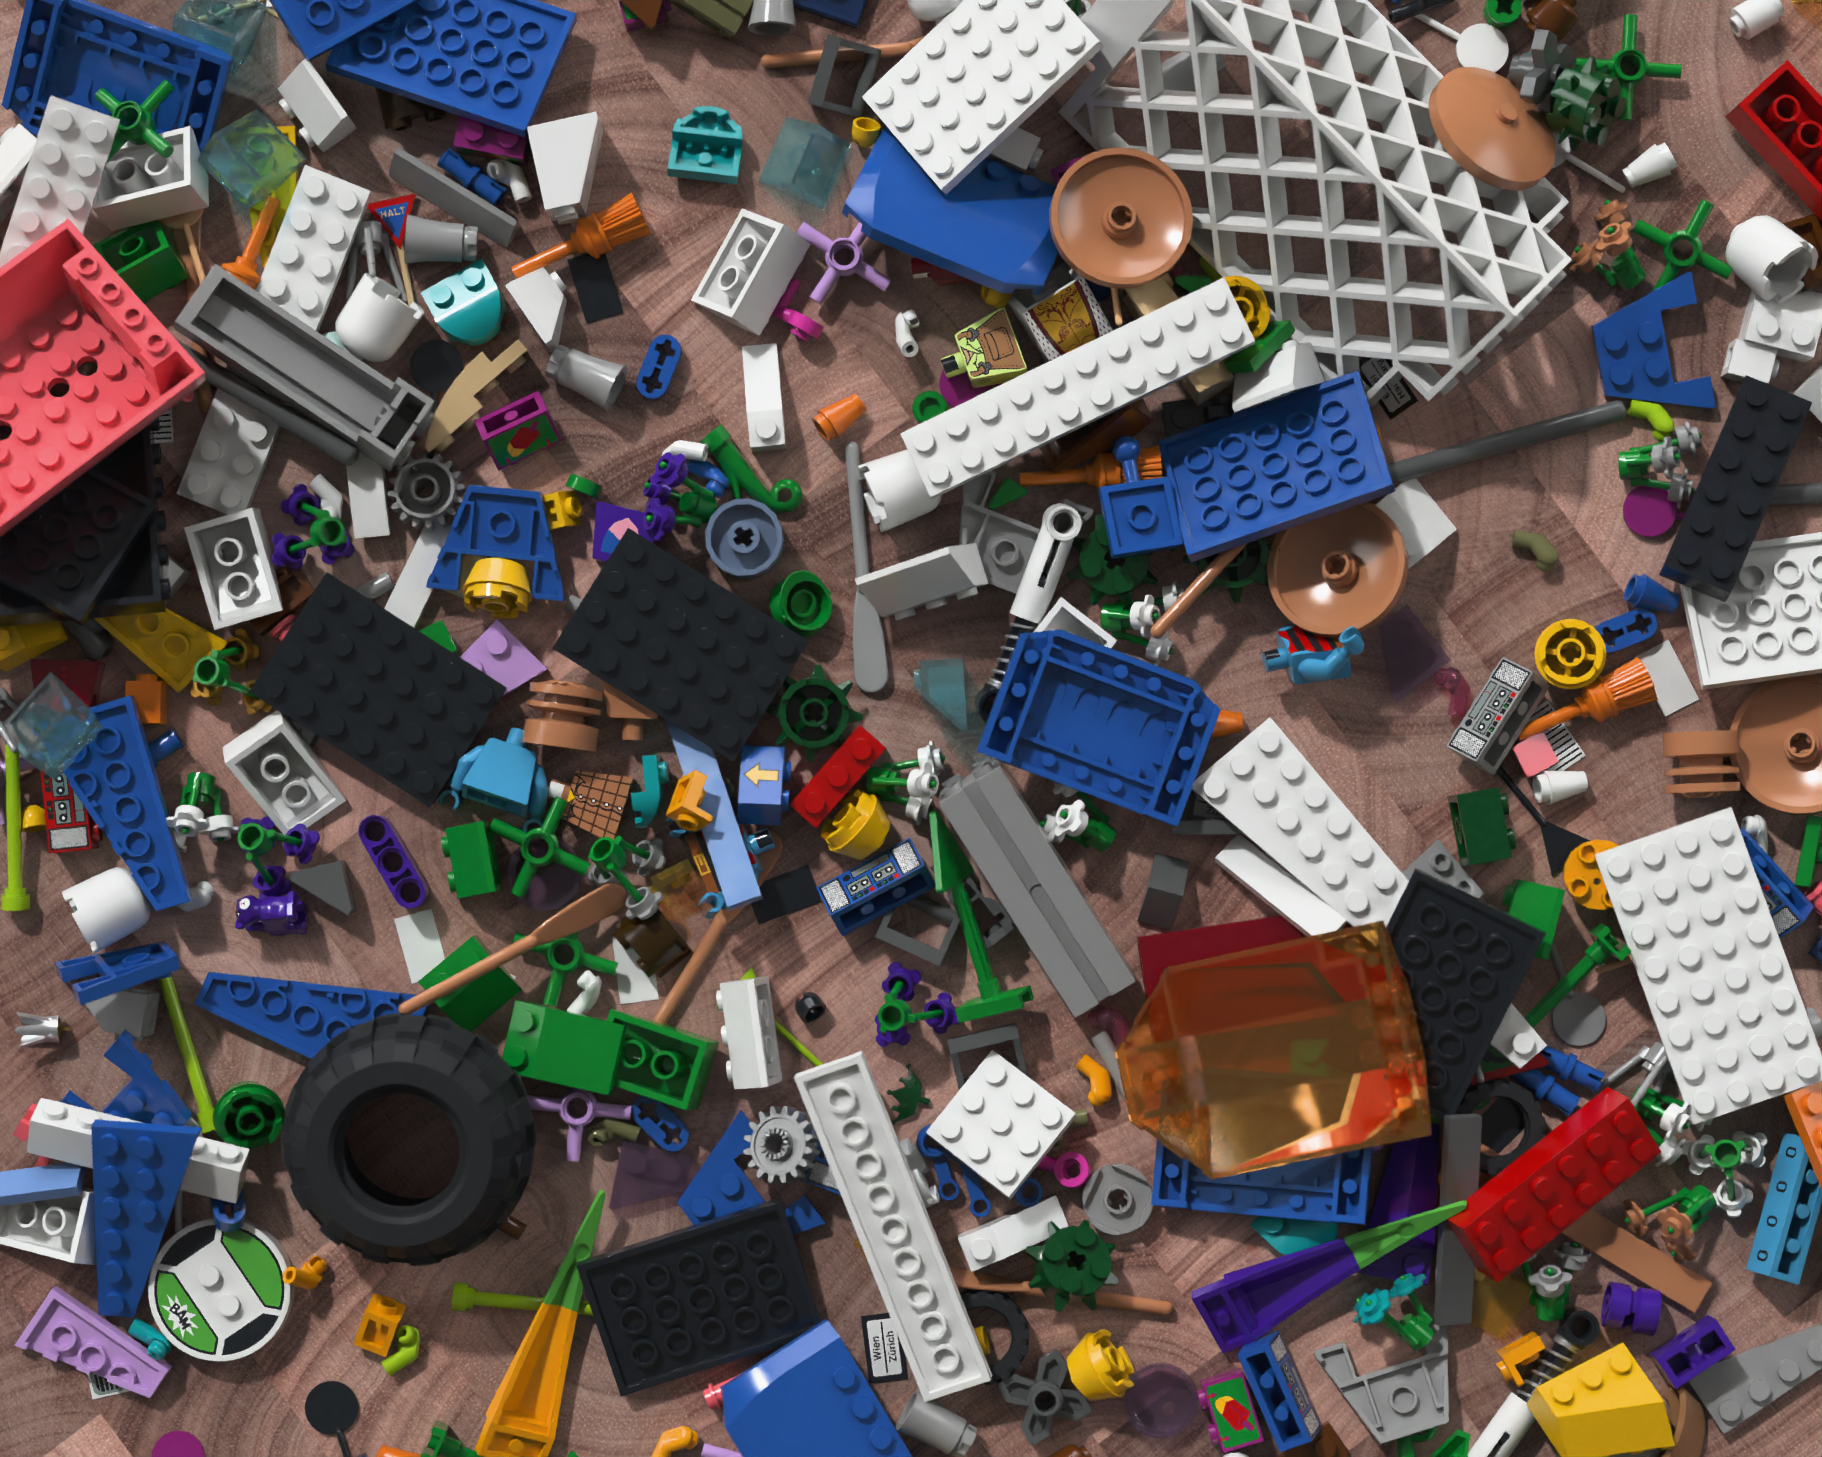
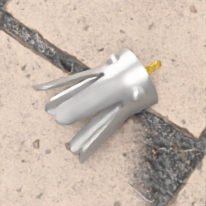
M17 1012V1015L21 1017V1022L29 1024L28 1026H20L15 1030L16 1034L25 1035L21 1039L23 1044L19 1045L18 1049L43 1042L61 1043L62 1030H71V1027H62L60 1015L43 1017Z

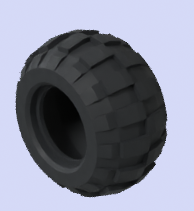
M396 1013L378 1016L374 1020L346 1029L331 1039L310 1060L288 1097L285 1107L284 1130L281 1134V1151L283 1162L287 1166L292 1181L290 1185L291 1190L302 1210H308L321 1226L319 1228L320 1232L338 1246L343 1243L353 1250L362 1253L361 1258L387 1265L390 1262L410 1263V1266H423L441 1263L442 1259L459 1253L469 1252L486 1241L508 1219L521 1199L532 1172L534 1149L536 1146L535 1118L532 1117L526 1097L528 1094L516 1070H512L507 1062L498 1054V1048L479 1033L476 1036L468 1030L455 1025V1021L430 1014L428 1017ZM408 1093L431 1101L448 1116L458 1136L460 1153L455 1175L440 1194L427 1198L397 1196L379 1188L361 1172L351 1155L346 1132L351 1120L364 1105L387 1094Z

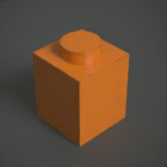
M136 674V681H125V697L134 696L142 724L167 725V683L157 681V674Z

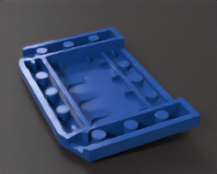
M26 0L2 106L6 110L11 109L23 121L22 125L30 133L38 135L51 95L112 117V113L95 99V94L99 89H106L121 103L134 101L141 105L165 79L175 90L152 114L156 124V133L159 134L190 126L194 131L206 167L234 58L222 49L86 0Z
M887 126L883 127L842 210L844 216L848 217L850 213L862 224L861 231L870 239L1001 293L1013 294L1015 288L1034 289L1032 295H1040L1059 253L1052 239L1049 224V210L1056 186L1005 166L1002 163L985 158L946 195Z
M1061 629L1021 633L1018 636L976 752L1151 819L1178 827L1221 709L1208 698L1194 680Z
M1198 1066L1188 1070L1187 1073L1164 1080L1162 1082L1151 1205L1179 1210L1347 1225H1366L1373 1136L1362 1143L1228 1170L1339 1123L1351 1083L1339 1077Z
M827 1319L720 1387L723 1397V1425L742 1457H912L842 1339Z

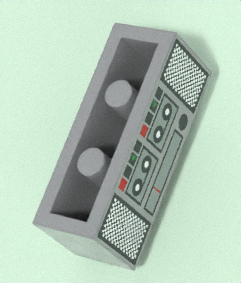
M1502 657L1496 668L1491 672L1490 678L1472 702L1471 708L1459 727L1453 732L1452 738L1446 747L1464 761L1494 776L1550 685L1533 671Z

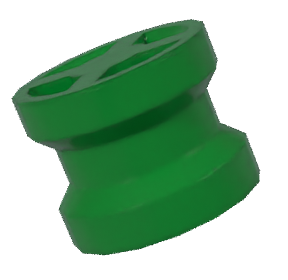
M1488 0L1483 9L1486 22L1498 29H1506L1512 26L1521 14L1522 1Z

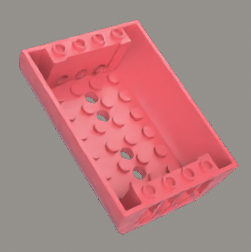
M69 219L65 220L0 268V426L5 425L12 429V433L7 439L0 440V537L196 390L206 379L203 369ZM85 362H93L98 365L97 371L90 376L81 375L78 369ZM57 383H64L69 386L68 393L63 397L52 396L50 389Z

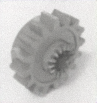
M421 453L418 460H414L411 456L408 457V464L406 466L396 467L399 472L397 478L389 479L391 485L394 486V490L387 492L390 500L397 501L391 506L395 514L401 513L399 519L402 523L407 524L412 520V527L419 531L422 524H425L429 532H433L434 523L437 522L443 528H446L447 521L445 518L448 516L455 518L457 513L454 509L456 506L460 507L463 500L459 495L467 491L464 484H457L464 477L460 471L453 472L455 465L452 461L449 460L443 465V459L439 454H436L433 459H429L426 453ZM425 486L435 487L434 493L430 497H419L420 491L426 488Z
M771 1106L770 1114L760 1111L758 1113L760 1123H749L753 1134L744 1136V1140L751 1142L750 1148L743 1151L744 1155H750L753 1158L748 1163V1167L758 1169L756 1177L768 1179V1183L778 1185L781 1182L793 1184L794 1177L804 1179L805 1171L808 1168L813 1169L815 1167L813 1163L814 1158L820 1154V1151L817 1150V1141L819 1139L813 1130L814 1126L811 1121H805L807 1114L795 1111V1108L788 1106L783 1108ZM782 1140H784L783 1144H785V1146L782 1147L784 1148L783 1150L780 1149Z

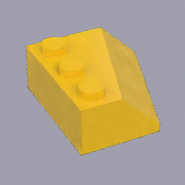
M1624 1343L1536 1387L1526 1404L1561 1457H1609L1610 1455L1624 1453L1634 1455L1641 1454L1645 1450L1661 1448V1450H1668L1675 1447L1665 1403Z

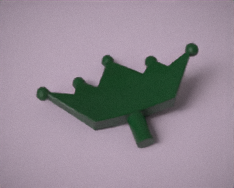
M906 1064L908 1078L900 1077L899 1082H903L905 1087L894 1091H887L888 1095H892L900 1103V1105L892 1106L891 1108L892 1111L899 1113L896 1119L891 1121L892 1125L914 1115L917 1103L925 1105L930 1103V1099L920 1097L922 1083L910 1069V1064Z

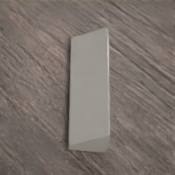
M401 148L395 150L389 170V176L468 226L478 227V232L504 248L509 247L521 228L516 219Z

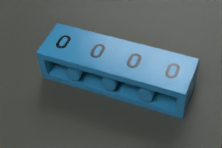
M1785 1132L1783 1134L1746 1267L1747 1270L1799 1285L1822 1203V1189L1800 1136Z

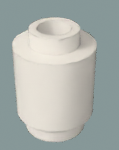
M1746 0L1731 9L1729 25L1737 37L1743 36L1745 39L1750 40L1779 22V18L1784 15L1783 5L1780 0Z

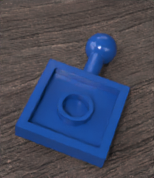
M1132 436L1118 438L1113 444L1112 452L1115 459L1123 465L1126 483L1103 486L1098 490L1112 559L1181 548L1183 540L1170 477L1140 481L1136 463L1141 453L1139 442Z

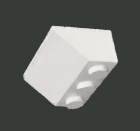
M20 124L15 129L13 127L9 128L0 138V224L15 207L36 142V137Z
M190 126L158 134L174 148L172 155L168 158H163L147 143L144 145H134L128 141L106 164L92 209L111 231L209 207L208 175L194 131Z
M741 209L691 301L730 323L760 336L781 296L785 293L795 271L803 261L804 255L811 243L784 224Z
M976 543L945 547L855 578L857 587L881 617L894 615L896 621L916 615L915 608L924 605L927 610L947 605L945 598L957 595L958 600L977 595V587L988 584Z
M768 976L720 983V990L716 992V1000L719 1011L724 1012L725 1025L721 1027V1037L723 1045L729 1048L730 1060L726 1062V1073L729 1082H733L734 1089L764 1088L782 1082Z

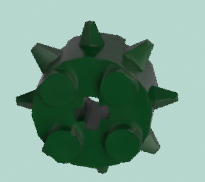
M1593 56L1589 57L1584 66L1576 64L1575 69L1567 67L1558 77L1550 94L1556 100L1553 114L1547 112L1546 115L1548 127L1552 132L1560 134L1559 144L1568 137L1572 151H1576L1581 142L1597 146L1604 145L1615 118H1620L1625 111L1626 99L1621 97L1619 80L1615 76L1606 74L1607 64L1598 71L1596 58Z
M1101 514L1095 516V531L1091 532L1087 539L1074 538L1072 546L1079 552L1078 565L1067 573L1068 579L1084 580L1085 585L1091 589L1090 604L1095 606L1104 596H1117L1128 608L1132 606V591L1140 583L1157 584L1158 579L1148 570L1150 556L1155 552L1120 557L1119 560L1123 561V566L1116 565L1113 570L1106 566L1109 561L1104 560L1105 555L1111 556L1104 518Z
M1265 537L1249 542L1239 552L1240 556L1234 560V564L1229 563L1202 594L1215 587L1219 590L1229 591L1233 602L1239 603L1243 588L1252 582L1268 587V578L1264 568L1267 564L1269 552L1272 550V545L1266 543ZM1219 553L1191 562L1188 555L1183 557V563L1196 565L1199 574H1201Z
M815 665L810 678H805L798 682L787 676L783 683L786 692L782 696L781 703L770 705L766 710L767 713L780 719V724L783 728L776 744L780 747L794 741L799 746L804 747L808 762H814L820 748L832 745L839 749L845 742L843 734L847 730L848 724L863 720V714L850 709L846 699L853 685L851 680L835 685L831 681L825 680L821 665ZM812 704L815 708L821 705L824 708V711L821 713L823 719L820 722L814 719L810 722L806 720L805 716L809 714L806 708Z
M1083 1220L1079 1226L1061 1229L1052 1221L1047 1223L1049 1231L1047 1241L1042 1246L1026 1247L1025 1253L1036 1262L1033 1271L1035 1277L1028 1283L1029 1287L1040 1288L1046 1297L1054 1298L1055 1311L1061 1312L1066 1305H1075L1083 1302L1092 1311L1097 1309L1096 1292L1102 1286L1118 1285L1119 1279L1111 1272L1110 1254L1116 1248L1113 1243L1106 1244L1090 1228L1089 1221ZM1069 1260L1074 1262L1078 1269L1076 1267L1069 1268L1067 1262Z

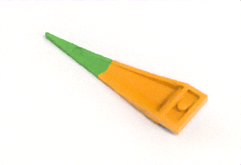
M602 1189L597 1193L485 1414L487 1419L474 1449L479 1456L548 1457L556 1436L566 1370L583 1292V1284L577 1269V1262L591 1257L606 1197Z

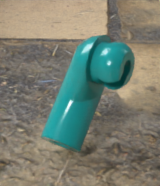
M139 1318L133 1321L127 1333L149 1345L147 1353L151 1358L162 1360L166 1353L171 1351L172 1343L163 1333Z

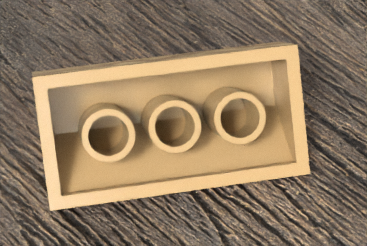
M1168 273L1158 280L1141 287L1118 288L1119 297L1135 319L1141 318L1178 300V297L1171 289L1174 286V282ZM1228 357L1179 380L1198 407L1233 383L1234 375L1229 372L1224 363Z

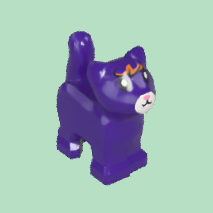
M295 891L288 892L285 896H269L262 900L253 895H247L237 900L235 906L237 917L236 929L245 928L248 932H267L273 936H284L291 933L307 934L308 908L303 901L299 902V896Z

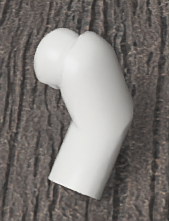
M321 474L317 475L308 487L321 498L320 510H328L330 517L340 520L343 512L342 494Z
M1757 814L1754 817L1749 815L1744 817L1741 828L1743 827L1768 854V832L1765 818Z
M206 881L198 882L196 887L190 889L193 901L177 905L176 907L183 911L191 912L207 906L214 894L213 886Z
M585 970L577 979L578 986L584 990L568 1007L567 1011L586 1015L597 1002L602 980L598 975H593L590 970Z

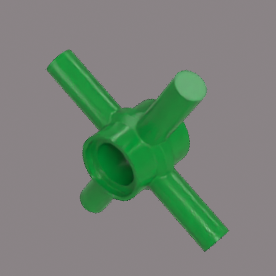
M1634 14L1624 15L1622 50L1618 51L1611 60L1596 59L1598 71L1607 64L1606 74L1615 76L1620 82L1621 97L1626 99L1625 111L1618 118L1620 122L1632 121L1634 86L1638 85L1645 76L1680 79L1682 73L1681 64L1646 62L1644 55L1636 50L1638 15ZM1575 58L1574 69L1576 64L1584 66L1588 58ZM1630 61L1633 63L1636 69L1635 75L1627 76L1622 73L1620 62Z
M164 79L141 105L134 101L121 103L104 88L96 92L95 99L112 113V117L121 120L107 163L127 141L134 145H144L147 143L163 158H168L172 155L174 148L156 133V124L152 117L156 109L175 90L167 80Z
M1702 199L1687 228L1676 231L1671 235L1638 219L1632 232L1663 247L1664 256L1668 262L1653 290L1675 279L1680 269L1689 268L1695 264L1726 280L1728 279L1733 269L1723 261L1703 252L1702 243L1698 238L1715 206L1714 204ZM1678 240L1689 241L1694 249L1692 255L1686 259L1677 258L1672 251L1674 243Z
M556 796L542 827L532 829L527 833L497 818L493 819L489 831L520 845L521 854L526 860L511 890L512 894L524 898L538 867L546 866L551 862L558 863L580 875L586 876L591 864L559 849V842L554 834L569 801ZM536 837L543 838L548 843L549 850L544 857L535 855L531 849V843Z
M579 931L529 950L545 955L549 966L553 969L543 1001L544 1004L557 1007L567 973L573 972L582 966L614 976L618 962L585 953L581 942L577 939ZM516 932L513 943L527 935ZM561 944H568L574 950V959L569 964H562L556 958V950Z

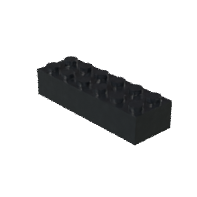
M1747 375L1745 376L1659 573L1660 576L1726 602L1812 405L1811 401Z

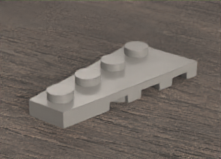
M1816 1324L1777 1338L1775 1341L1762 1346L1749 1348L1740 1354L1726 1359L1722 1358L1688 1381V1384L1721 1433H1727L1822 1368V1325Z

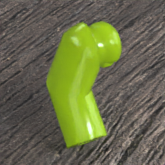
M1630 400L1628 416L1648 420L1654 427L1652 429L1653 437L1659 441H1664V437L1671 436V432L1675 428L1674 421L1663 406L1642 400Z
M403 1325L398 1328L396 1332V1337H398L397 1351L381 1362L390 1376L415 1361L418 1357L420 1334L413 1326Z

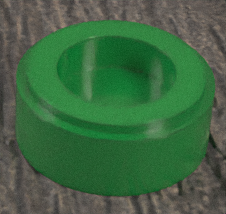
M935 391L920 393L912 405L913 416L919 424L947 411L946 400Z
M576 474L570 475L565 485L580 494L598 500L602 491L601 485Z

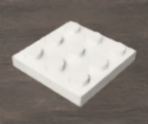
M991 1050L929 1127L926 1134L1008 1199H1011L1077 1116L1075 1112L994 1050Z

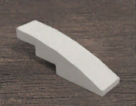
M359 453V458L354 464L346 465L354 538L390 535L391 527L387 504L388 490L385 468Z

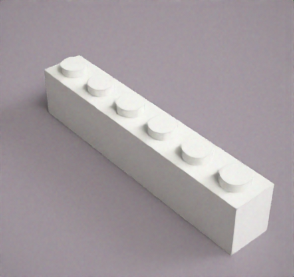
M41 1098L30 1119L27 1153L93 1168L91 1125L95 1119L142 1122ZM198 1137L180 1190L236 1204L245 1182L250 1149Z

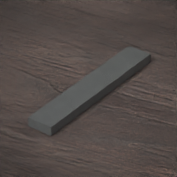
M1477 1113L1444 1115L1440 1207L1462 1200L1465 1201L1478 1190L1482 1116ZM1446 1220L1439 1223L1434 1323L1438 1326L1472 1324L1475 1265Z

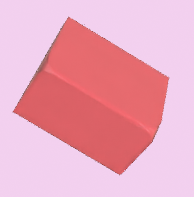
M1544 731L1512 746L1527 778L1559 762Z

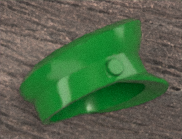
M796 571L787 578L782 579L773 588L770 596L771 613L776 621L802 637L818 634L827 625L832 613L831 592L825 587L821 579L812 572Z

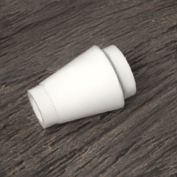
M1664 142L1658 146L1656 144L1652 145L1629 164L1628 167L1623 169L1622 172L1630 187L1634 188L1637 185L1639 186L1671 175V170L1677 168L1678 165Z
M1543 770L1539 775L1533 776V793L1538 803L1545 802L1547 805H1551L1581 792H1586L1588 790L1587 776L1584 771Z

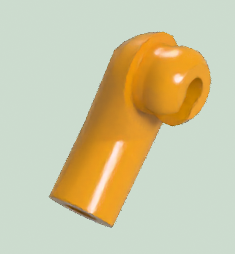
M1085 1053L1075 1068L1090 1078L1091 1091L1087 1096L1089 1102L1093 1106L1101 1107L1112 1096L1110 1073Z
M314 1255L300 1269L291 1266L287 1267L283 1273V1281L286 1284L304 1290H312L323 1278V1272L328 1267L327 1262L322 1257Z
M687 1426L666 1430L662 1433L651 1457H671L673 1451L684 1449L685 1447L689 1450L695 1448L699 1441L697 1432Z

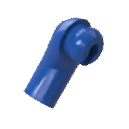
M690 459L687 465L688 471L709 482L706 489L713 492V497H722L724 490L729 487L728 478L716 465L708 461L703 462Z

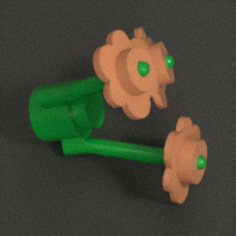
M1696 1185L1690 1191L1684 1187L1675 1195L1642 1210L1637 1207L1633 1199H1626L1623 1201L1625 1208L1623 1218L1631 1230L1635 1229L1639 1236H1643L1648 1232L1645 1217L1660 1211L1657 1218L1660 1224H1662L1663 1234L1661 1238L1667 1243V1251L1679 1260L1685 1258L1692 1261L1697 1257V1254L1691 1250L1692 1248L1688 1241L1694 1237V1233L1709 1219L1708 1213L1716 1207L1717 1203L1713 1194L1706 1187ZM1679 1201L1681 1202L1678 1206L1681 1213H1678L1673 1207L1668 1208L1667 1211L1662 1210Z

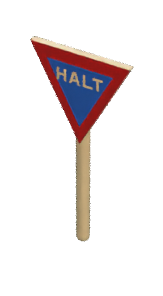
M416 193L369 203L367 206L397 245L408 306L413 301L415 302L408 264L404 263L405 249L403 242L406 232L407 214L411 215Z

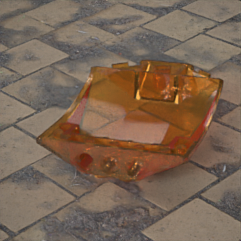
M1384 921L1166 967L1152 995L1146 999L1133 1021L1135 1023L1125 1040L1121 1041L1115 1051L1130 1122L1160 1140V1144L1180 1158L1190 1161L1212 1180L1297 1161L1431 1135L1425 1056L1409 986Z

